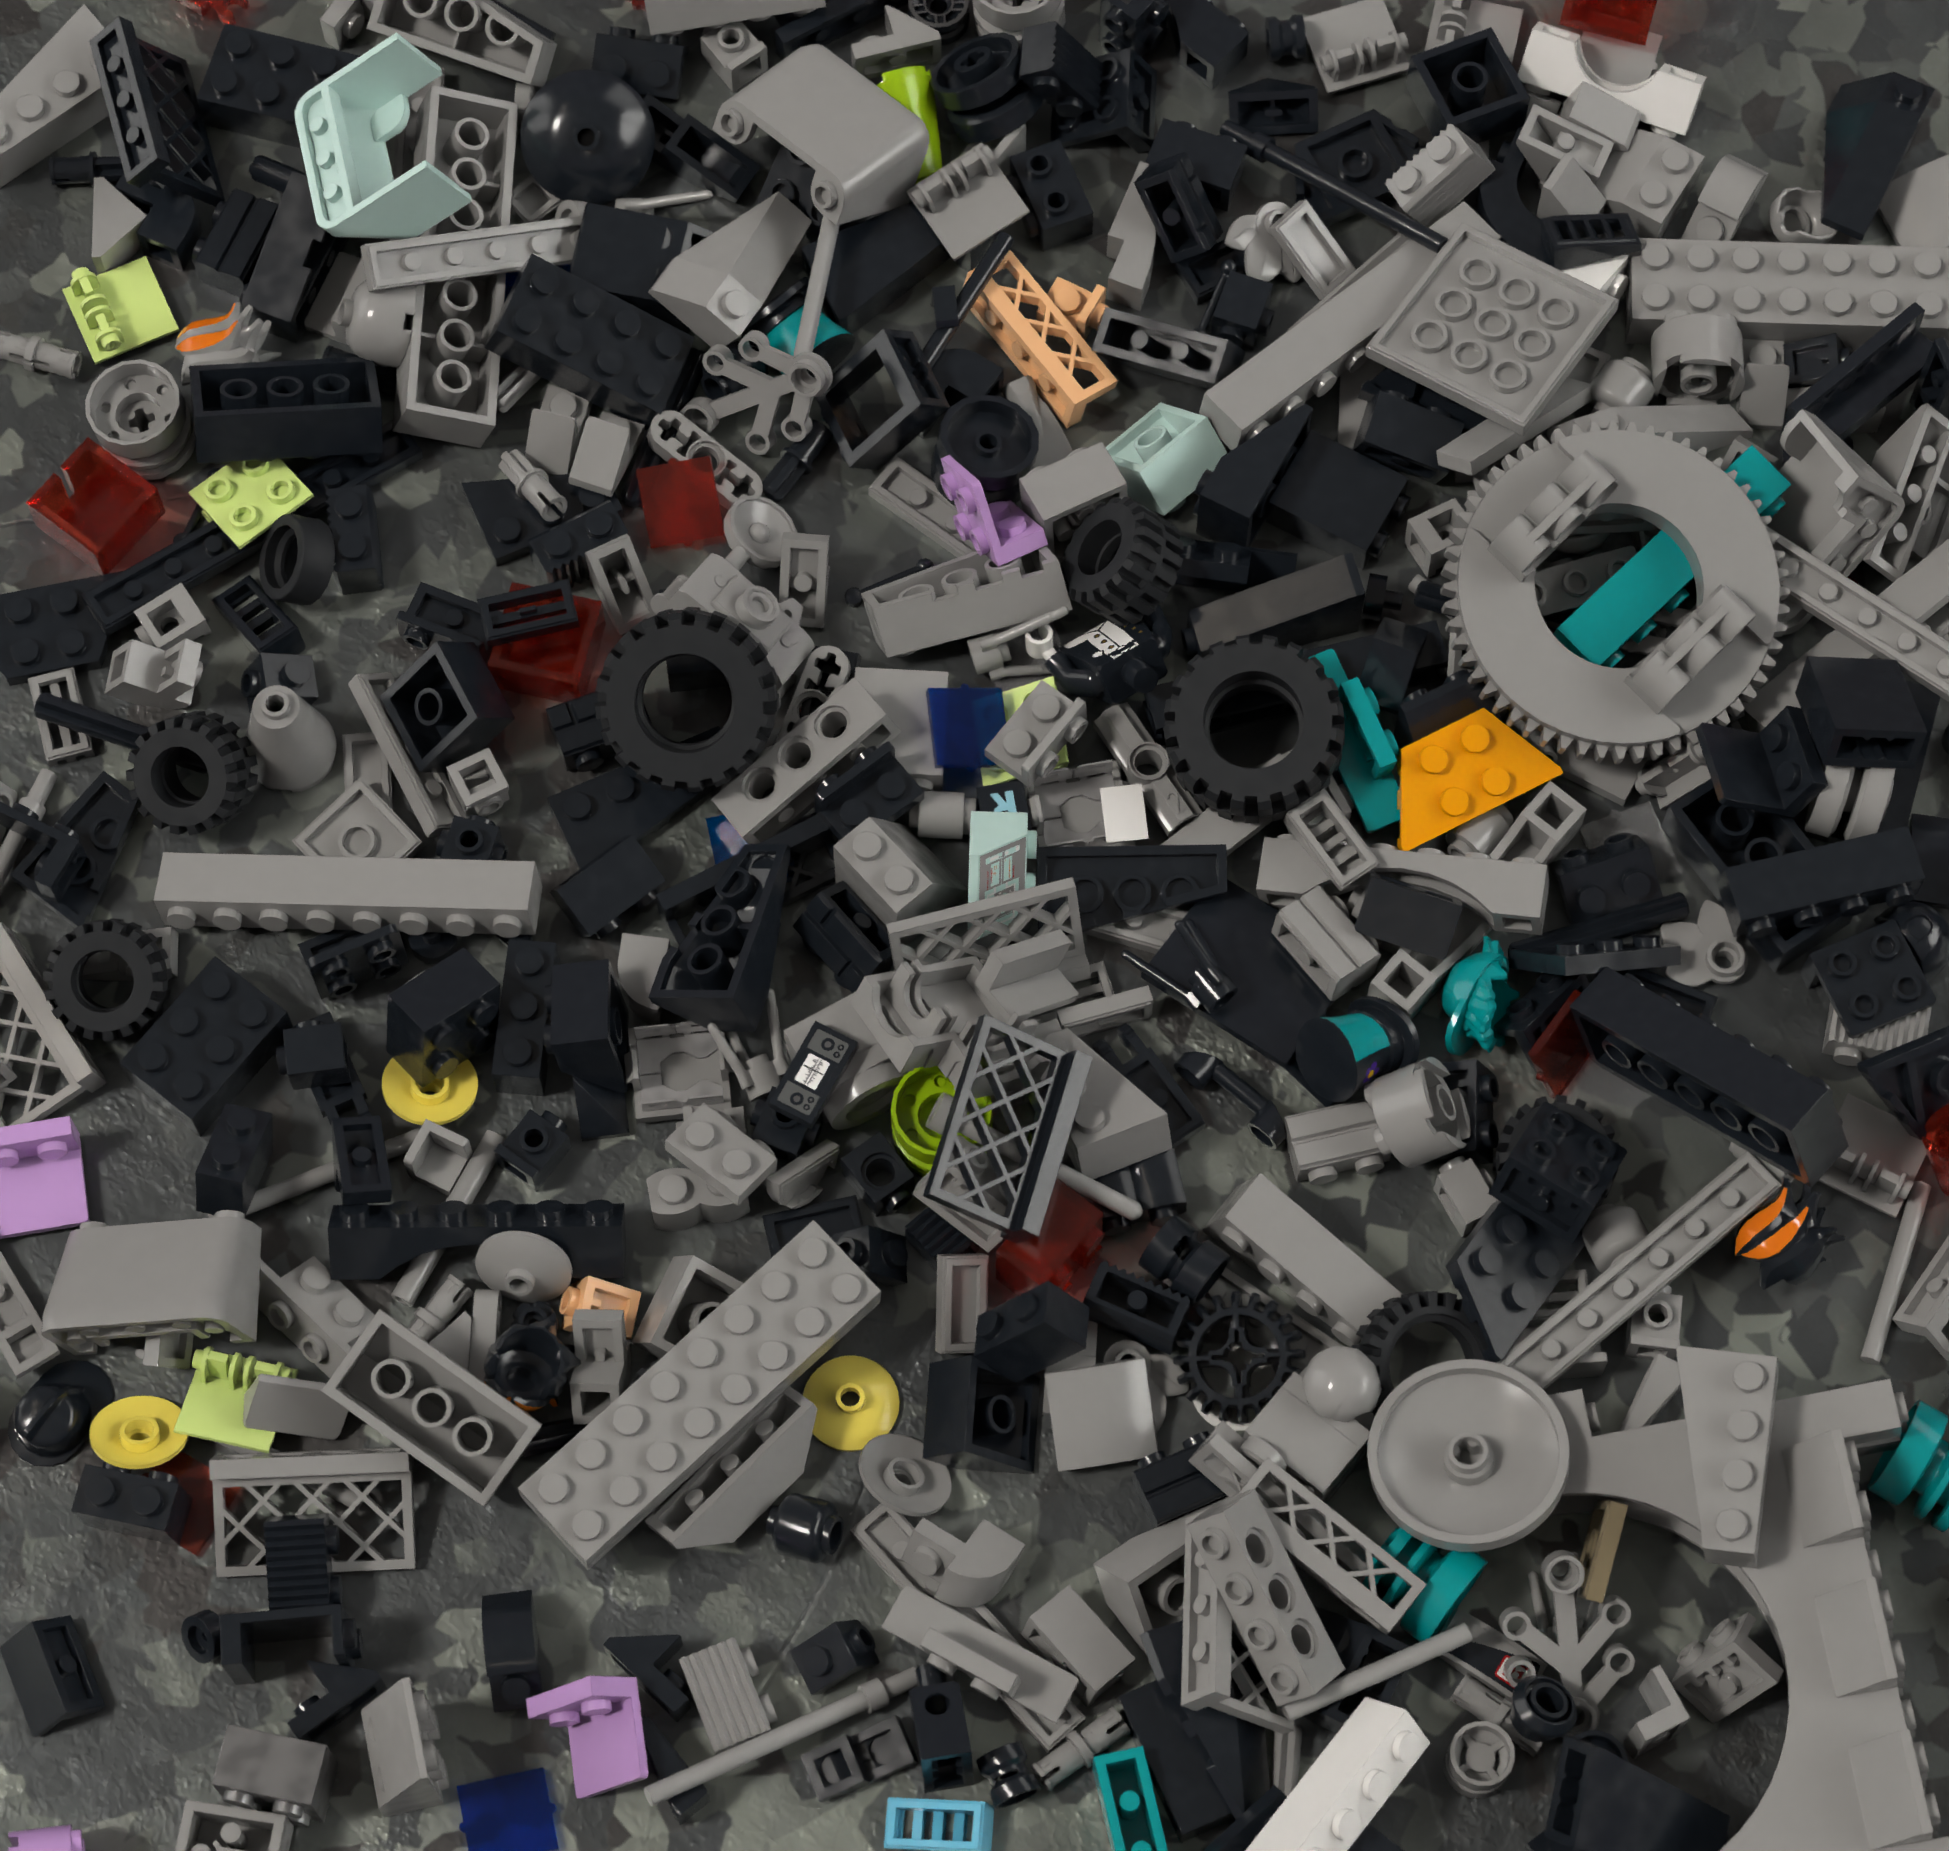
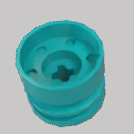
M1919 1399L1908 1411V1429L1906 1433H1901V1442L1898 1448L1882 1453L1870 1478L1868 1490L1895 1506L1904 1501L1912 1490L1918 1492L1914 1516L1920 1520L1923 1519L1935 1503H1937L1931 1526L1944 1532L1949 1528V1442L1943 1439L1948 1423V1415Z
M1397 1527L1381 1546L1383 1550L1427 1584L1403 1614L1399 1625L1420 1642L1435 1636L1440 1631L1454 1608H1458L1488 1564V1561L1476 1552L1451 1550L1443 1556L1437 1551L1438 1547L1420 1541L1401 1527ZM1372 1558L1374 1569L1387 1568L1376 1558ZM1396 1574L1375 1576L1376 1592L1382 1586L1388 1589L1382 1601L1391 1608L1411 1588ZM1368 1576L1365 1577L1362 1583L1367 1589H1369Z

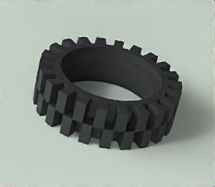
M1438 1291L1401 1294L1399 1298H1390L1383 1302V1309H1374L1367 1316L1371 1320L1369 1325H1360L1356 1335L1362 1338L1361 1344L1352 1345L1351 1348L1361 1350L1376 1366L1382 1390L1376 1407L1372 1411L1374 1416L1385 1398L1394 1389L1389 1365L1396 1341L1406 1330L1415 1324L1431 1322L1444 1327L1460 1343L1465 1359L1485 1360L1482 1351L1489 1348L1477 1321L1469 1323L1462 1306L1463 1301L1462 1299H1456V1294L1449 1292L1438 1293Z

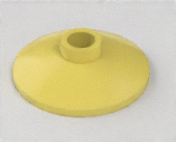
M394 1058L386 1065L382 1075V1094L389 1108L400 1118L417 1125H423L425 1119L438 1125L457 1120L471 1108L478 1092L477 1073L468 1059L459 1064L448 1077L435 1079L423 1088ZM426 1091H432V1092H435L436 1094L427 1095V1094H424V1092H426Z
M850 1355L827 1361L813 1372L803 1391V1396L814 1403L818 1409L812 1434L824 1445L835 1450L845 1452L862 1451L871 1439L879 1435L889 1434L898 1418L900 1401L898 1389L893 1378L880 1364L865 1357ZM850 1391L855 1392L859 1395L860 1400L854 1406H846L841 1401L843 1394Z
M132 1396L107 1405L95 1416L89 1430L90 1444L96 1455L113 1466L125 1469L151 1468L171 1460L185 1447L189 1436L174 1433V1427L181 1408L173 1402L155 1396Z

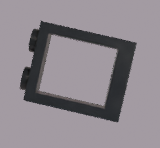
M882 329L832 374L833 379L829 389L824 394L815 396L821 408V416L829 425L839 445L840 455L847 462L849 468L880 470L950 408L914 333L892 329ZM885 366L904 406L869 436L850 396Z

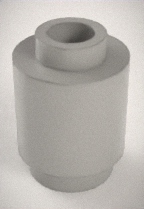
M924 791V799L910 809L909 828H918V837L962 839L963 835H970L971 811H976V798L964 797L965 793Z
M1501 804L1451 829L1446 834L1449 855L1464 857L1465 854L1472 852L1490 855L1514 823L1513 816Z

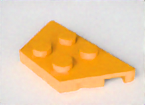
M1485 708L1479 709L1399 749L1397 773L1400 776V787L1397 791V810H1400V838L1397 839L1398 850L1409 851L1563 774L1560 766Z

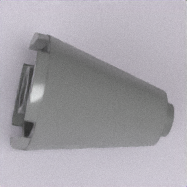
M273 685L260 691L253 701L245 735L251 744L246 748L249 756L256 754L257 765L251 767V773L258 774L257 781L266 788L275 791L276 789L290 790L291 793L302 792L318 785L331 772L334 764L337 739L331 724L320 712L288 687Z

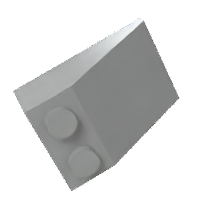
M1636 129L1628 151H1611L1595 183V186L1607 200L1603 214L1628 213L1639 238L1661 239L1697 184L1705 156L1666 135ZM1555 167L1552 168V170H1551L1550 174L1548 175L1547 179L1549 178V176L1551 175V173L1553 172V170L1555 169ZM1540 180L1538 188L1542 189L1545 182Z
M694 1255L674 1256L631 1343L661 1359L735 1292L743 1282Z

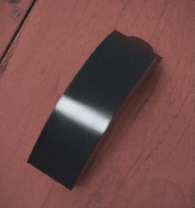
M1518 127L1512 143L1505 140L1502 143L1496 161L1488 158L1495 167V171L1479 184L1476 197V213L1501 236L1500 241L1552 266L1541 241V219L1525 207L1517 190L1518 182L1527 164L1526 158L1516 145L1517 138L1522 128Z

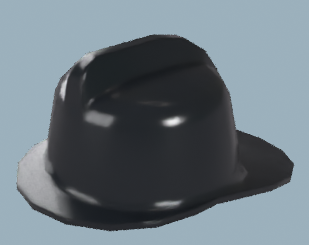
M69 1360L53 1366L21 1397L9 1418L8 1437L12 1449L22 1460L34 1466L51 1467L65 1462L88 1439L90 1425L95 1416L112 1403L113 1391L109 1378L100 1367L88 1361Z

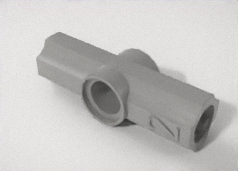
M1128 702L1111 706L1094 720L1093 728L1125 773L1126 782L1130 783V785L1142 784L1144 803L1168 838L1202 813L1191 794L1185 791L1178 782L1177 775L1169 764L1167 751L1160 744L1154 742ZM1143 764H1151L1159 772L1154 775H1144L1136 768Z

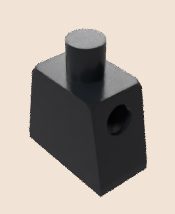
M930 1664L922 1665L915 1670L918 1687L910 1689L909 1696L924 1792L929 1793L974 1785L972 1751L959 1682H947L946 1673Z

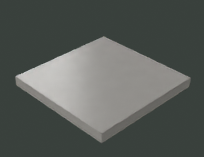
M1461 222L1367 344L1366 357L1524 436L1618 310L1619 299Z

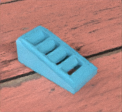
M888 1797L884 1848L901 1851H991L994 1807L985 1801ZM905 1810L914 1811L911 1839L903 1838ZM926 1812H933L931 1840L924 1839ZM947 1814H954L952 1841L945 1840ZM968 1815L973 1816L971 1842L966 1841Z

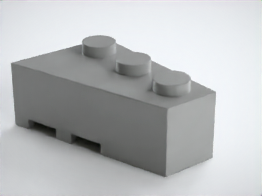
M1065 1028L1039 1038L1068 1053L1077 1049L1093 1057L1066 1145V1151L1078 1172L1096 1179L1172 1149L1167 1113L1071 1030ZM1050 1064L1048 1065L1047 1069L1045 1070L1044 1074L1042 1075L1040 1081L1046 1079V1075H1047V1072H1048V1069H1049ZM1043 1087L1038 1088L1040 1095Z

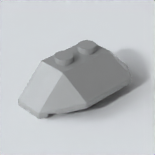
M1929 404L1921 405L1876 451L1871 467L1898 492L1905 503L1903 514L1863 558L1866 563L1892 582L1928 556L1933 549L1943 544L1949 535V420Z
M789 1386L646 1517V1524L676 1549L734 1542L804 1473L818 1410L817 1407Z

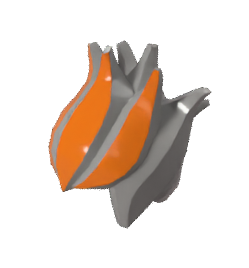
M234 302L232 309L226 315L194 321L187 325L179 333L175 349L184 356L181 369V386L190 384L189 366L269 362L280 357L281 352L260 350L272 321L266 320L263 322L258 318L248 326L253 307L248 304L240 314L241 302Z

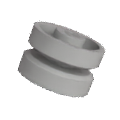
M1821 760L1828 786L1809 803L1804 831L1829 837L1835 832L1844 811L1846 812L1843 826L1845 840L1877 833L1890 802L1896 768L1859 767V769H1855L1856 767L1823 765Z

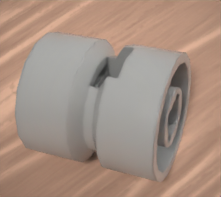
M1488 1721L1469 1723L1454 1735L1443 1760L1445 1777L1449 1785L1458 1794L1468 1798L1488 1797L1495 1794L1509 1776L1515 1762V1747L1509 1734L1500 1726Z

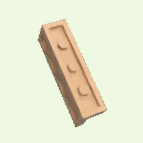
M1009 250L995 273L1007 268L1017 280L1016 289L1000 286L991 277L970 310L1023 376H1032L1036 384L1037 393L1062 424L1069 428L1081 421L1087 403L1115 389L1118 380L1095 352L1092 351L1091 347L1013 252ZM975 269L967 272L964 285L966 284V282L968 281V279L970 278ZM1020 302L1038 306L1044 313L1043 322L1025 318L1018 310ZM1046 336L1064 338L1071 346L1070 355L1052 351L1045 343ZM1078 368L1091 371L1099 382L1083 389L1072 376L1073 369Z

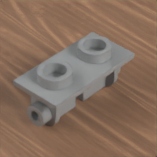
M1698 742L1694 746L1691 743H1687V746H1682L1676 755L1671 756L1670 754L1649 768L1641 770L1634 782L1636 790L1641 795L1656 796L1660 810H1664L1710 780L1711 776L1700 743Z

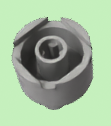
M1675 310L1665 315L1664 323L1655 330L1651 337L1654 394L1658 397L1660 393L1666 397V404L1669 406L1717 405V400L1728 395L1730 401L1737 398L1744 389L1745 378L1742 332L1737 326L1736 317L1729 313H1718L1715 315L1690 314L1683 310Z
M1427 1057L1378 1077L1374 1082L1364 1086L1366 1101L1373 1110L1378 1125L1374 1129V1139L1379 1150L1384 1155L1393 1153L1399 1162L1409 1168L1417 1167L1464 1148L1467 1144L1462 1142V1140L1470 1137V1120L1463 1096L1459 1088L1449 1090L1443 1077L1451 1074L1436 1058Z

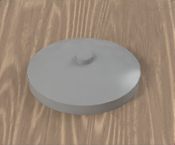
M1477 1359L1446 1361L1426 1367L1412 1374L1385 1398L1373 1419L1369 1432L1367 1448L1369 1475L1377 1499L1383 1509L1398 1526L1411 1536L1446 1550L1459 1552L1492 1550L1514 1543L1534 1531L1546 1520L1558 1504L1565 1489L1569 1473L1568 1433L1564 1420L1553 1400L1536 1382L1513 1368L1491 1361Z

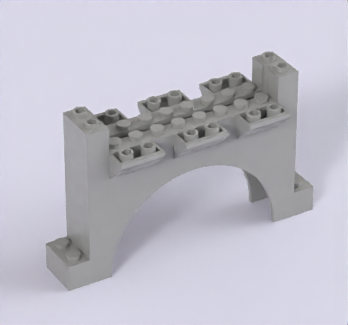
M1891 1379L1775 1401L1756 1569L1731 1565L1723 1566L1739 1581L1754 1600L1768 1623L1778 1646L1786 1673L1789 1693L1787 1730L1779 1763L1762 1800L1740 1831L1719 1851H1949V1836L1938 1837L1941 1821L1934 1792L1926 1794L1925 1790L1927 1788L1926 1780H1928L1927 1772H1929L1923 1742L1913 1743L1912 1738L1916 1737V1722L1910 1699L1900 1700V1696H1904L1903 1679H1905L1904 1670H1906L1899 1639L1891 1640L1893 1638L1892 1629L1894 1627L1892 1620H1894V1614L1888 1589L1878 1591V1589H1882V1573L1876 1549L1870 1550L1869 1540H1871L1869 1530H1871V1512L1866 1491H1860L1858 1483L1860 1481L1858 1457L1896 1450L1901 1442V1433H1906L1908 1429L1907 1421H1909L1904 1394L1903 1392H1893ZM1582 1389L1549 1395L1564 1420L1569 1440L1568 1479L1558 1504L1549 1516L1592 1513L1595 1501H1614L1628 1505L1626 1517L1651 1523L1671 1531L1703 1550L1686 1419L1602 1435L1595 1401L1585 1403Z

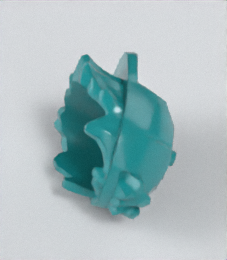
M1488 936L1483 937L1484 945L1482 952L1472 954L1455 964L1447 975L1442 988V1007L1451 1018L1445 1034V1046L1452 1055L1463 1056L1470 1050L1475 1040L1488 1053H1491L1495 1046H1504L1505 1036L1498 1035L1494 1025L1506 1014L1505 1011L1511 1004V1001L1520 996V992L1507 983L1509 961L1504 956L1499 941L1492 940Z

